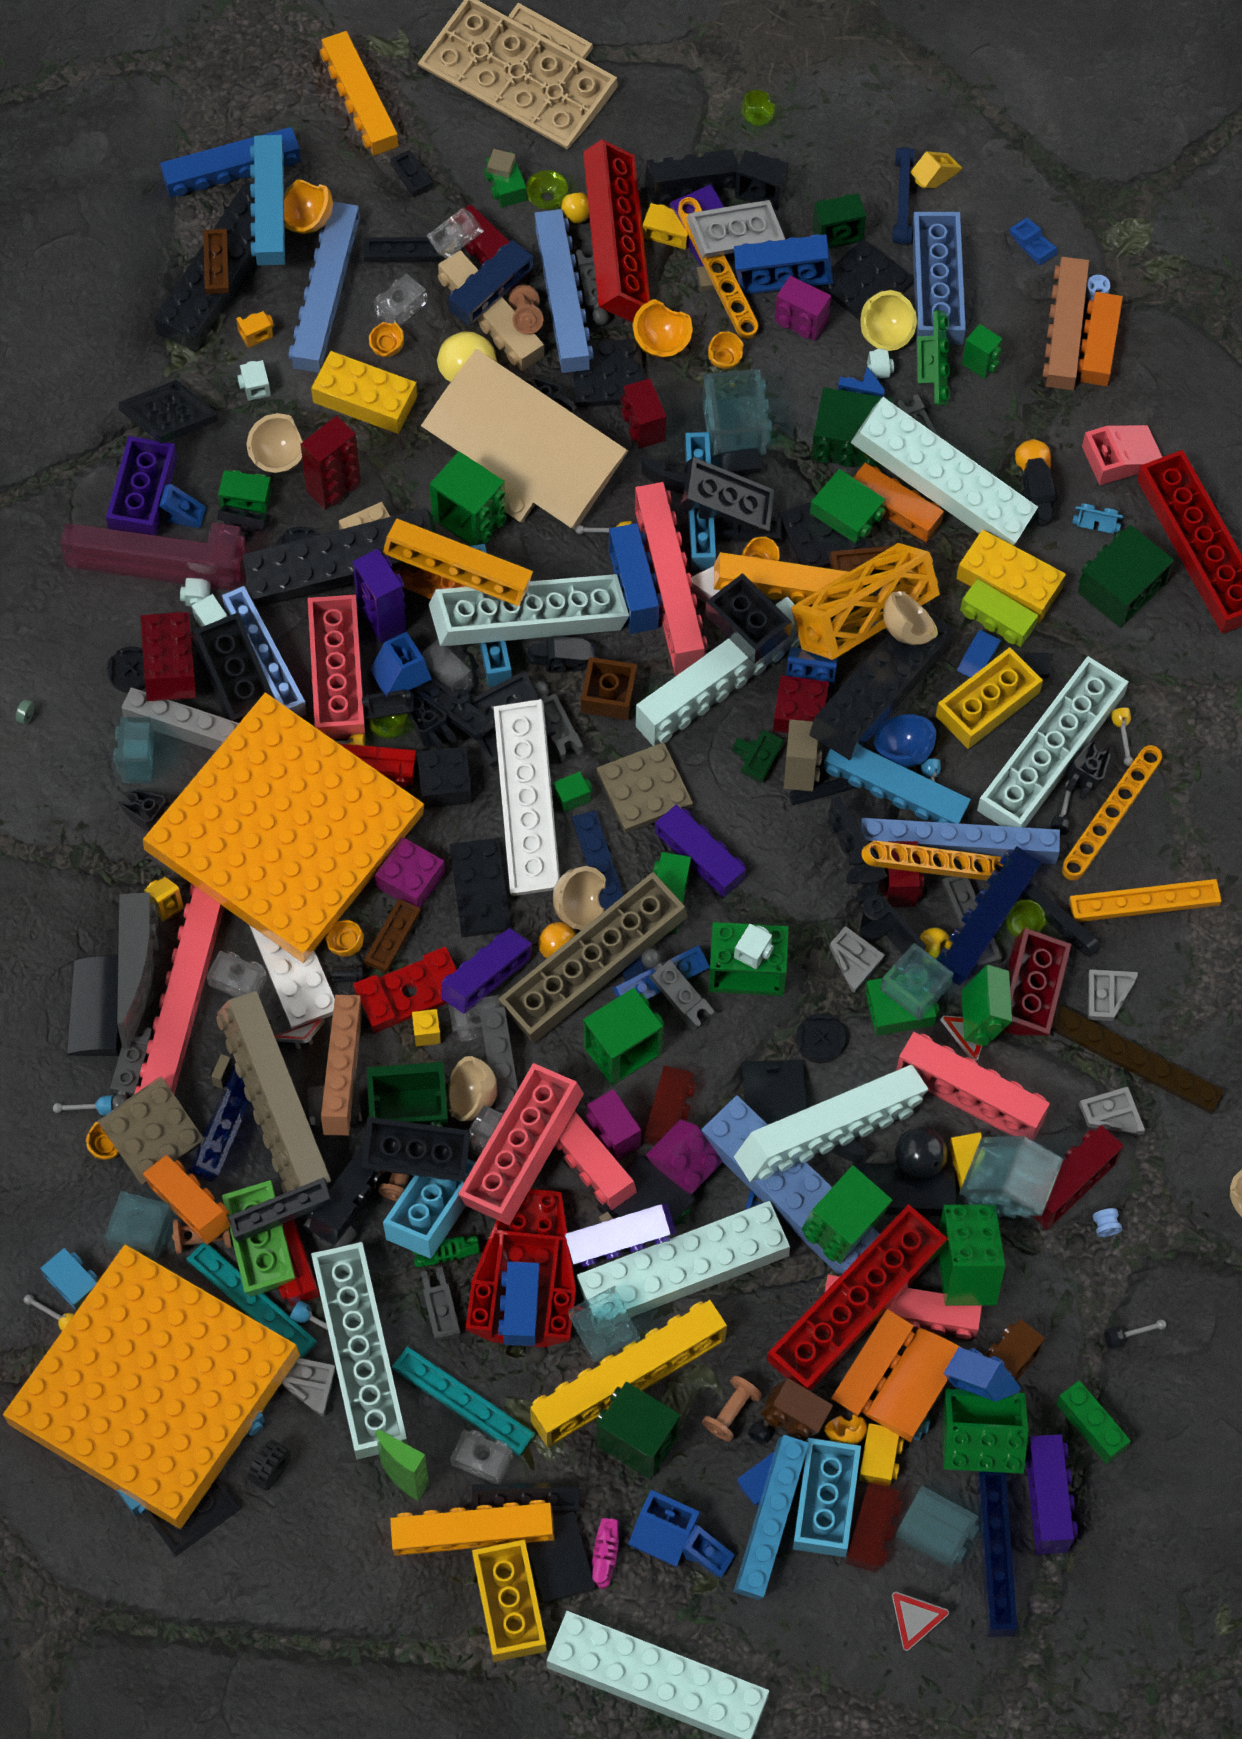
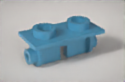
M1083 503L1081 507L1076 506L1075 511L1079 512V515L1074 514L1072 524L1077 525L1076 527L1093 530L1094 522L1096 521L1099 522L1098 531L1114 535V532L1120 531L1121 524L1116 522L1117 520H1122L1123 515H1118L1119 511L1105 508L1104 512L1095 510V506Z

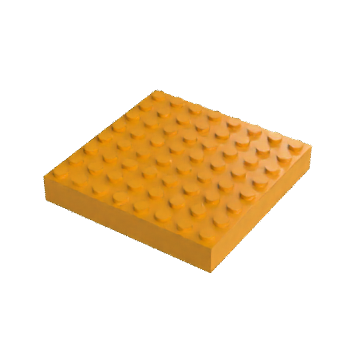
M265 692L143 838V846L146 852L304 963L376 874L402 837L405 838L421 818L424 803Z
M124 1244L5 1410L3 1416L11 1427L116 1491L118 1489L139 1502L141 1506L181 1530L252 1427V1422L258 1413L263 1411L300 1357L296 1344Z

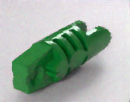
M477 1236L444 1239L431 1259L414 1251L412 1253L418 1255L414 1259L415 1267L439 1264L440 1261L445 1263L454 1261L456 1258L460 1260L480 1253Z

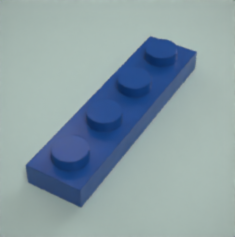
M699 945L670 959L686 979L710 968ZM651 968L613 987L616 997L618 998L632 988H635L639 994L643 993L647 999L660 993L659 988L649 978L655 970Z

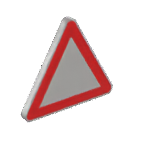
M943 1016L941 1022L954 1037L955 1042L961 1046L969 1058L977 1061L983 1045H976L964 1040L963 1017Z
M324 1018L275 1035L276 1042L294 1043L297 1049H301L299 1043L308 1042L312 1045V1037L325 1023Z
M897 1591L892 1594L901 1641L905 1651L910 1650L949 1615V1610Z

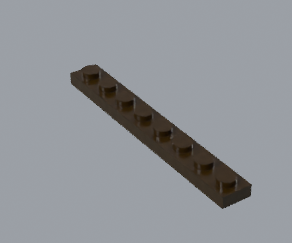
M1057 1003L1051 1031L1212 1115L1223 1095V1089Z

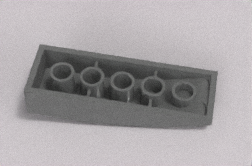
M150 893L119 894L117 1024L123 1050L129 1048L142 1019L152 984L154 952H159V940L156 937V931H159V917L157 916L156 902H151Z

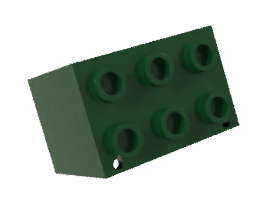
M823 387L813 435L811 459L820 463L840 464L843 467L861 468L864 463H867L881 470L882 465L857 448L851 441L873 407L882 397ZM885 398L891 403H893V399Z
M1130 525L1125 530L1121 529L1113 538V542L1109 546L1105 544L1093 561L1090 559L1083 565L1081 569L1082 576L1078 581L1080 583L1078 594L1118 627L1122 628L1168 583L1174 559Z
M444 1062L367 1067L370 1117L449 1128Z
M626 1381L622 1388L618 1386L610 1398L612 1401L608 1409L603 1408L596 1419L598 1423L596 1426L597 1447L651 1480L679 1437L680 1414Z

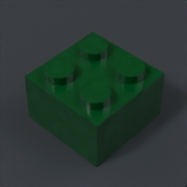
M859 193L846 194L838 198L822 199L819 202H814L812 230L814 235L827 236L829 249L855 244L862 239L864 240L866 213Z

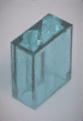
M921 1486L901 1522L895 1538L952 1569L955 1562L961 1563L968 1550L964 1548L967 1539L973 1541L980 1527L976 1525L978 1516Z

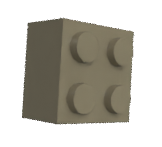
M789 721L784 789L813 791L814 782H819L820 767H816V765H821L822 751L817 749V747H822V743L809 736L813 724L811 721Z

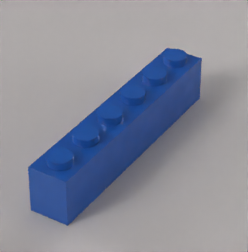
M292 127L263 134L282 135L284 166H291L301 162L300 149ZM254 137L161 162L162 177L169 197L182 196L188 192L204 190L217 184H226L232 180L250 177V164H254V159L250 157V145H254Z

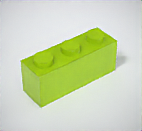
M979 579L975 581L963 597L960 611L967 618L975 619L983 624L987 630L998 633L1008 643L1016 644L1019 647L1024 644L1035 629L1039 616Z

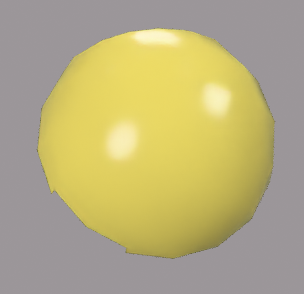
M893 290L882 291L870 297L864 304L861 313V331L865 340L875 348L888 351L898 350L906 345L915 333L917 325L916 311L911 302L902 293Z
M463 331L448 337L439 349L437 358L439 371L446 380L451 382L476 349L497 362L494 347L488 339L475 332Z

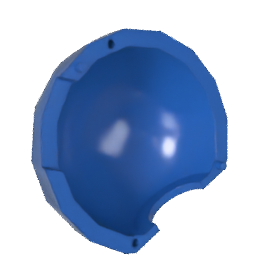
M914 714L890 718L874 734V745L878 754L905 768L923 763L931 754L936 741V729L933 723L923 716Z

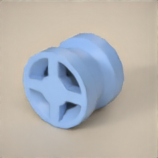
M1093 275L1089 278L1085 293L1088 301L1094 299L1095 292L1101 290V293L1108 294L1110 282L1105 276Z
M1104 1209L1093 1214V1221L1098 1226L1096 1229L1098 1237L1113 1236L1122 1231V1226L1117 1220L1119 1216L1117 1209Z

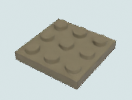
M664 742L596 768L600 781L625 833L656 822L676 804L681 809L693 808V802Z
M162 1077L155 1079L97 1121L140 1184L146 1182L142 1173L165 1155H168L175 1161L204 1140Z

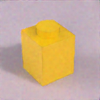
M437 1009L412 1012L416 1047L441 1044Z

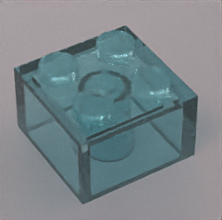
M120 717V726L115 728V740L118 741V748H114L113 752L116 773L121 775L122 783H152L155 737L150 717Z
M914 943L882 978L880 990L920 1020L951 986L954 973Z
M120 1191L104 1237L107 1248L120 1251L125 1244L149 1259L157 1261L173 1215L170 1204Z
M615 1286L568 1310L569 1318L593 1362L640 1338L639 1330Z

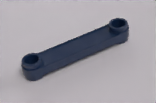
M910 147L896 148L895 166L900 167L897 225L893 224L892 243L904 245L906 243L911 244L912 225H908L909 173L910 167H914L915 149H910Z

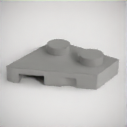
M846 926L830 943L829 947L853 993H856L885 957L883 953Z
M1089 970L1088 1020L1113 1021L1134 985L1138 972Z
M1128 1087L1084 1099L1079 1103L1088 1127L1098 1128L1102 1125L1106 1130L1142 1135L1145 1132Z
M298 1358L281 1385L320 1416H324L336 1366Z

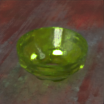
M543 170L535 173L528 180L526 186L527 196L536 207L553 209L560 206L564 197L567 196L568 184L561 174L555 171ZM549 192L554 195V198L550 201H545L541 198V195Z

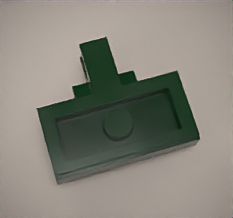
M765 730L761 731L757 741L751 740L748 743L737 738L732 751L742 756L741 760L745 762L740 773L763 783L784 744V740Z

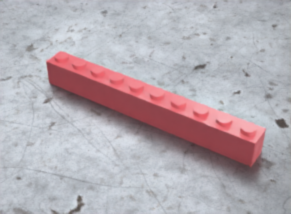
M193 884L190 887L191 902L186 903L184 909L185 924L184 926L181 925L178 931L180 943L178 948H174L171 961L174 965L172 971H168L166 975L165 985L168 986L166 994L162 993L160 997L159 1008H161V1013L159 1017L156 1016L154 1019L153 1031H155L153 1040L150 1039L147 1045L149 1057L147 1063L143 1062L140 1077L143 1078L141 1086L136 1087L134 1094L158 1077H162L175 1095L225 908Z

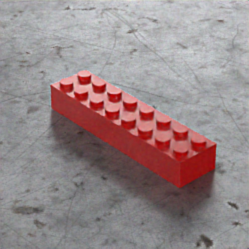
M601 139L583 151L598 304L600 308L633 322L635 314L641 306L650 301L635 155Z
M1183 450L1140 465L1137 481L1221 634L1241 627L1242 554Z
M908 1204L768 1352L767 1361L786 1379L789 1378L808 1391H811L946 1247L948 1238Z

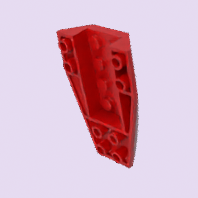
M530 1189L510 1225L496 1220L472 1278L466 1321L467 1331L490 1342L504 1344L503 1335H499V1319L504 1320L505 1311H500L501 1295H506V1287H502V1271H507L508 1262L539 1263L536 1345L532 1347L545 1348L570 1341L576 1288L571 1254L565 1237L567 1228L561 1192Z

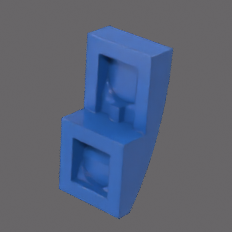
M1027 217L1009 229L1010 234L1020 247L1039 266L1057 255V247L1042 236V229Z
M979 630L964 655L957 672L971 678L991 662L1001 640Z

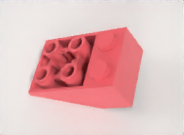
M1148 425L1104 426L1085 432L1082 448L1099 485L1136 475L1139 472L1140 465L1162 458Z

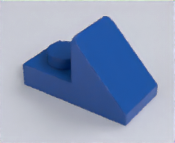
M868 367L866 368L863 381H858L852 377H840L838 390L884 397V388Z
M172 484L164 487L159 507L168 512L165 521L194 528L201 527L206 506Z
M695 1525L682 1547L685 1559L698 1562L714 1576L722 1578L734 1557L732 1552L698 1525Z

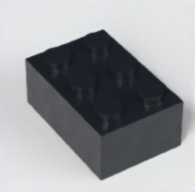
M743 573L706 601L705 615L754 664L791 636L792 621Z

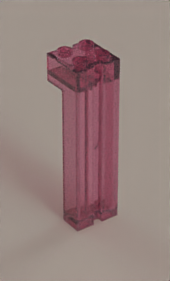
M65 523L60 542L62 553H65V565L69 568L186 584V578L204 579L211 584L210 588L227 591L235 590L236 584L241 583L242 569L240 567L241 562H243L242 554L247 553V548H244L245 536H242L241 527L212 523L207 543Z

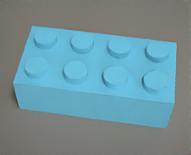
M467 1159L465 1181L476 1163ZM414 1176L383 1221L386 1240L431 1259L466 1207L458 1195L465 1181L458 1182Z
M808 1438L809 1445L805 1455L793 1549L846 1557L861 1446Z

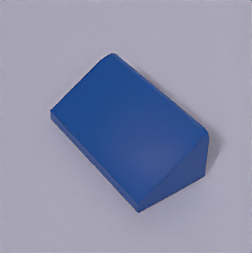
M774 1452L737 1479L740 1490L755 1506L760 1502Z

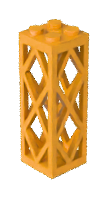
M897 543L793 605L791 610L802 650L833 660L886 628L883 612L880 611L882 608L884 609L885 602L892 592L905 591L907 595L921 606L940 595L930 552ZM893 562H895V564H896V565H887V564L893 563ZM873 569L888 570L874 575H870ZM882 587L877 596L869 595ZM852 589L850 593H842V591ZM827 597L842 598L828 603H824ZM854 606H863L849 615ZM862 626L858 633L843 632L845 630Z

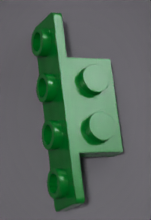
M935 310L933 311V336L917 337L918 384L934 383L935 405L947 406L950 398V389L947 386V377L950 373L949 364L947 363L949 342L946 335L949 319L946 316V312Z

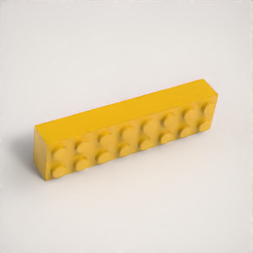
M711 1300L705 1303L700 1301L694 1304L689 1309L690 1312L682 1317L681 1315L674 1316L667 1322L668 1325L660 1330L658 1328L652 1329L645 1335V1339L636 1343V1341L627 1344L622 1349L623 1352L616 1356L612 1354L605 1357L600 1362L601 1365L593 1370L591 1368L585 1369L577 1376L578 1379L569 1383L566 1381L555 1388L556 1392L551 1395H542L535 1399L530 1407L531 1423L546 1447H550L595 1420L603 1408L608 1409L612 1401L610 1398L618 1386L622 1388L626 1381L643 1391L725 1342L727 1325Z

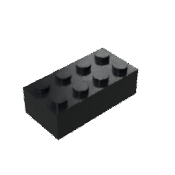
M239 613L195 629L190 633L226 719L235 721L245 717L265 692L274 698Z

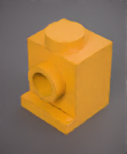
M264 311L251 314L243 320L241 317L236 318L238 332L247 348L273 338L272 328L275 327L271 316L269 314L266 315Z

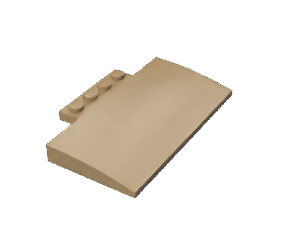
M464 0L418 62L419 67L567 150L587 128L618 87L617 77L585 60L593 49L592 43L520 3H517L507 17L478 0Z
M478 349L469 357L421 425L442 441L505 481L507 514L523 523L534 505L537 504L574 530L581 524L628 452L627 449Z

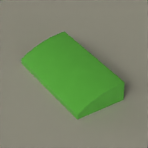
M271 1180L222 1195L224 1206L229 1212L227 1218L230 1215L276 1197ZM282 1224L240 1242L234 1239L231 1226L229 1227L244 1291L248 1296L252 1297L270 1291L296 1279Z
M378 1429L375 1434L380 1462L384 1470L402 1491L419 1501L429 1484L425 1454Z

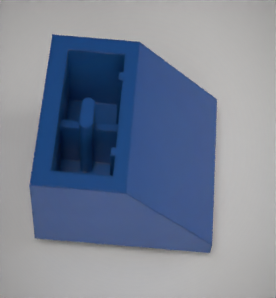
M407 632L386 641L370 668L371 674L385 697H388V692L402 689L408 691L431 680L425 660Z
M790 647L786 676L829 682L828 689L833 690L838 657L831 660L802 650V648Z
M958 1347L943 1373L954 1387L995 1402L1019 1393L1021 1389L1014 1380L1015 1376H1011L1012 1373L1007 1371L1004 1367L1005 1363L995 1356L988 1358L973 1348L966 1350Z
M651 1490L639 1514L628 1545L677 1567L683 1555L682 1547L695 1525H697L700 1512Z

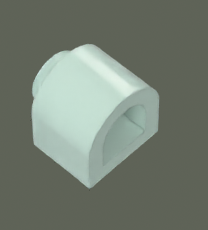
M876 349L869 351L867 367L872 371L876 379L889 378L890 373L894 372L893 359H889L888 350Z
M186 578L185 587H181L180 601H185L186 606L192 607L193 604L210 596L211 584L204 579Z

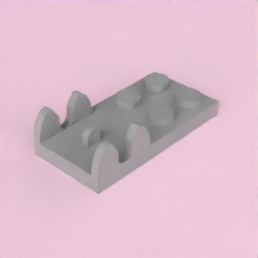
M770 200L689 213L686 217L702 258L734 253V246L745 243L755 244L768 240H785Z

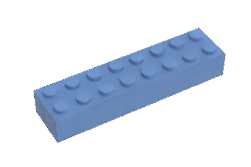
M736 1095L701 1129V1132L720 1156L723 1163L764 1203L770 1201L776 1215L826 1264L841 1276L880 1234L873 1228L841 1264L837 1261L829 1260L824 1255V1250L817 1243H810L804 1237V1232L801 1229L811 1210L832 1187L806 1162L801 1163V1161L794 1163L790 1169L784 1172L780 1170L775 1171L772 1176L763 1181L759 1178L749 1182L734 1156L751 1132L767 1126V1124Z

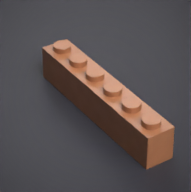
M1061 257L1060 266L1055 265L1054 279H1057L1058 282L1057 285H1053L1051 299L1056 300L1055 305L1051 304L1049 318H1053V324L1048 325L1047 338H1051V344L1047 343L1045 349V357L1049 358L1048 364L1044 363L1042 377L1047 378L1046 387L1074 390L1089 260Z
M335 995L321 1112L323 1135H349L363 1015L360 995Z

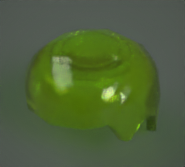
M758 89L750 90L744 95L741 113L744 119L754 126L766 125L774 118L775 103L772 104L770 102L767 92Z
M407 713L369 719L370 729L374 734L382 738L398 737L406 727Z
M1020 900L1009 909L1005 916L1006 929L1014 937L1024 928L1040 932L1045 925V912L1038 903L1032 900Z

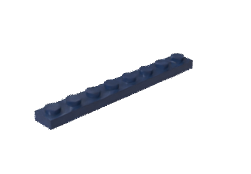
M596 810L572 816V823L586 866L596 868L606 878L605 888L599 893V903L604 908V911H606L624 895ZM642 955L621 972L624 982L648 970L641 961Z

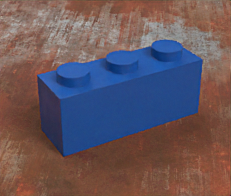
M508 1262L507 1271H502V1287H506V1295H501L500 1311H505L504 1320L499 1319V1335H503L504 1345H536L539 1263Z

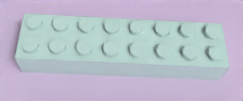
M884 397L873 407L851 441L857 448L979 534L983 529L1014 545L1038 506Z
M617 574L530 581L520 606L470 587L436 589L429 602L440 646L618 631L622 629L629 617Z
M788 597L776 604L792 621L791 636L754 664L730 639H727L636 705V728L653 746L658 745L660 742L665 743L678 729H685L696 716H703L707 713L710 706L714 703L724 701L732 690L742 688L753 675L761 674L771 662L779 661L790 647H798L800 641L791 607L795 604Z
M1087 656L980 797L977 811L1000 826L1025 828L1064 777L1075 759L1109 717L1111 711L1115 709L1124 697L1128 681Z
M911 1064L751 1132L734 1158L749 1182L759 1178L763 1181L772 1176L775 1171L780 1170L784 1172L790 1169L798 1161L805 1163L819 1152L822 1155L826 1154L838 1144L844 1146L859 1135L861 1137L869 1135L877 1127L884 1129L898 1118L900 1120L907 1119L914 1113L913 1108L923 1101L922 1097L928 1091V1088Z
M767 1201L671 1238L668 1242L650 1246L577 1275V1282L595 1328L600 1330L789 1256L790 1246L771 1202Z
M360 1242L311 1253L356 1460L379 1455L375 1434L378 1429L407 1444L363 1243Z
M566 1611L547 1658L548 1669L725 1739H752L769 1695V1690L569 1611Z

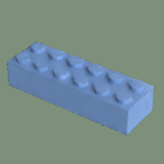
M914 212L912 242L915 311L917 316L916 341L918 336H933V311L939 310L946 312V316L949 319V327L946 330L949 345H963L966 329L960 212Z

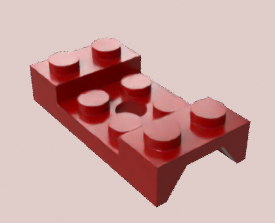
M446 946L423 955V960L381 977L373 975L353 983L355 995L361 996V1004L373 1034L411 1019L412 1012L434 1010L448 1004L441 999V984L447 975L453 974L457 969ZM407 987H413L417 990V993L412 997H407L403 994V990Z

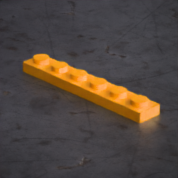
M1217 879L1074 895L1070 896L1069 903L1072 918L1077 922L1219 906L1221 904V897Z

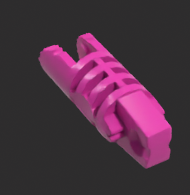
M602 1518L595 1540L592 1579L596 1586L602 1590L610 1585L612 1572L616 1566L619 1546V1522L616 1519Z

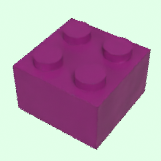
M790 276L776 297L775 322L783 328H789L797 332L804 338L816 341L829 320L831 295Z
M402 837L375 874L376 887L397 900L399 898L421 908L445 873L444 860Z
M614 1089L587 1104L586 1125L617 1161L641 1147V1129Z
M679 1120L646 1154L647 1158L658 1170L689 1195L723 1162L698 1126L683 1120Z

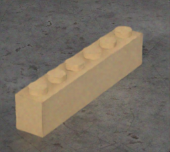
M460 250L438 264V279L444 287L447 286L452 292L456 288L459 289L465 283L468 276L475 274L478 269ZM501 297L477 321L485 334L489 333L493 338L496 347L499 350H504L510 363L514 366L517 365L523 371L544 357V344L534 333L522 334L516 330L512 321L515 311Z

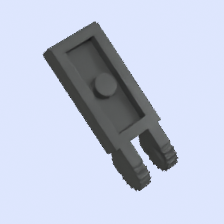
M442 1267L436 1268V1275L440 1286L432 1288L430 1287V1278L427 1271L421 1272L424 1298L435 1341L460 1336L449 1284H446Z

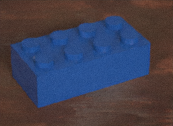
M812 235L802 238L792 237L786 240H768L763 243H745L734 246L735 270L739 286L744 295L781 290L790 276L811 286L833 284L831 257L826 235Z
M637 523L609 528V555L629 613L627 624L630 634L658 629L659 619H662L661 608L663 607L660 593L656 594L655 587H657L655 573H651L649 567L652 565L649 552H645V535L643 531L639 532Z

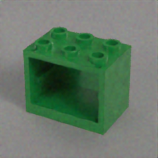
M460 451L457 452L429 484L431 514L433 515L434 522L470 546L486 544L490 540L492 532L497 527L500 528L506 521L505 481Z
M713 922L709 992L784 996L787 972L788 926L752 924L767 929L772 935L771 945L774 946L768 959L763 958L758 968L754 969L734 958L735 947L749 924Z
M635 988L630 989L583 1019V1048L611 1086H614L662 1055L664 1022L657 1012L653 1014L648 1007L650 1004L643 993L639 994Z
M852 1165L811 1210L801 1230L804 1232V1237L810 1243H817L824 1250L823 1253L829 1260L837 1261L841 1264L881 1220L892 1199Z
M944 1205L939 1231L948 1240L946 1247L938 1255L945 1306L997 1305L1005 1270V1261L996 1206Z
M945 1389L941 1430L944 1469L1024 1474L1028 1438L1025 1393H1016L995 1402L962 1389Z

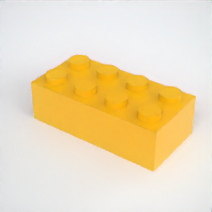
M330 351L311 387L313 403L399 434L417 399L416 382Z
M982 529L960 562L956 579L971 587L977 579L983 581L1038 614L1037 622L1040 624L1062 590L1066 574Z
M1009 647L941 700L937 705L936 717L967 749H970L1040 694L1043 680Z
M525 1539L472 1550L493 1662L546 1652V1641Z

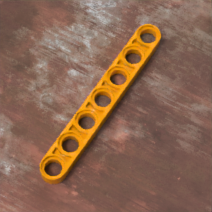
M686 197L679 203L678 215L737 334L743 339H752L757 333L758 322L725 255L701 257L686 219L688 214L682 210V207L690 204L695 208L694 212H700L702 209L697 200ZM719 263L723 265L724 271L716 273L712 270L711 266ZM724 283H730L733 285L734 291L726 293L722 290L721 286ZM740 303L743 305L744 310L736 313L732 310L731 305ZM743 323H750L754 330L749 333L744 332L741 329V325Z
M1148 745L1140 751L1066 857L1062 873L1067 879L1078 880L1084 875L1159 767L1162 759L1160 749ZM1152 753L1157 757V761L1149 763L1144 759V755ZM1139 771L1143 773L1144 779L1136 781L1131 777V773ZM1122 789L1129 790L1132 797L1123 799L1119 796L1118 792ZM1107 808H1115L1118 810L1119 815L1115 818L1109 817L1105 810ZM1102 826L1105 828L1106 834L1098 836L1094 834L1093 828ZM1088 844L1093 848V852L1091 854H1083L1080 847ZM1076 863L1080 866L1081 870L1077 873H1072L1067 869V865Z
M872 841L862 849L863 860L868 865L993 882H1000L1011 873L1009 862L1005 858L883 841ZM870 848H874L878 852V859L871 855ZM891 851H895L899 855V862L893 859ZM913 853L920 858V864L914 862L912 858ZM933 856L939 858L941 867L935 865ZM954 859L961 863V870L954 865ZM975 861L981 865L982 872L976 870L974 866ZM995 864L1001 867L1002 875L996 872Z

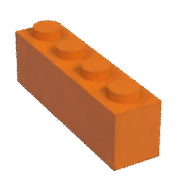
M1095 292L1094 299L1088 301L1086 314H1091L1090 320H1085L1083 333L1087 334V339H1082L1080 353H1084V358H1079L1077 372L1081 373L1080 382L1108 386L1123 296Z
M864 463L853 477L886 499L884 507L886 512L883 517L927 543L941 525L944 511L939 505L933 502L930 503L922 498L918 492L907 489L897 479L889 478L877 467Z
M165 1155L142 1174L149 1187L208 1245L230 1227V1222L227 1218L229 1212L221 1202L217 1204L214 1202L215 1198L207 1188L203 1190L200 1188L201 1185L193 1174L187 1175L185 1173L187 1172L178 1160L173 1161L168 1155Z
M887 1309L831 1400L857 1416L860 1412L866 1414L873 1402L869 1398L874 1389L878 1392L881 1390L887 1380L883 1376L887 1368L894 1369L901 1358L897 1352L902 1344L907 1347L914 1337L915 1333L911 1332L914 1325Z

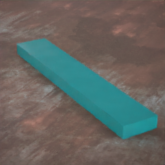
M202 1243L187 1258V1262L248 1317L296 1344L300 1354L299 1358H303L317 1344V1341L264 1293L252 1297L248 1296L244 1291L240 1272L209 1244Z
M408 1346L393 1364L392 1370L519 1457L535 1437L533 1431Z

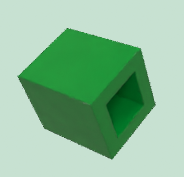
M580 771L553 782V794L563 813L590 802V792L593 791L588 778H583Z

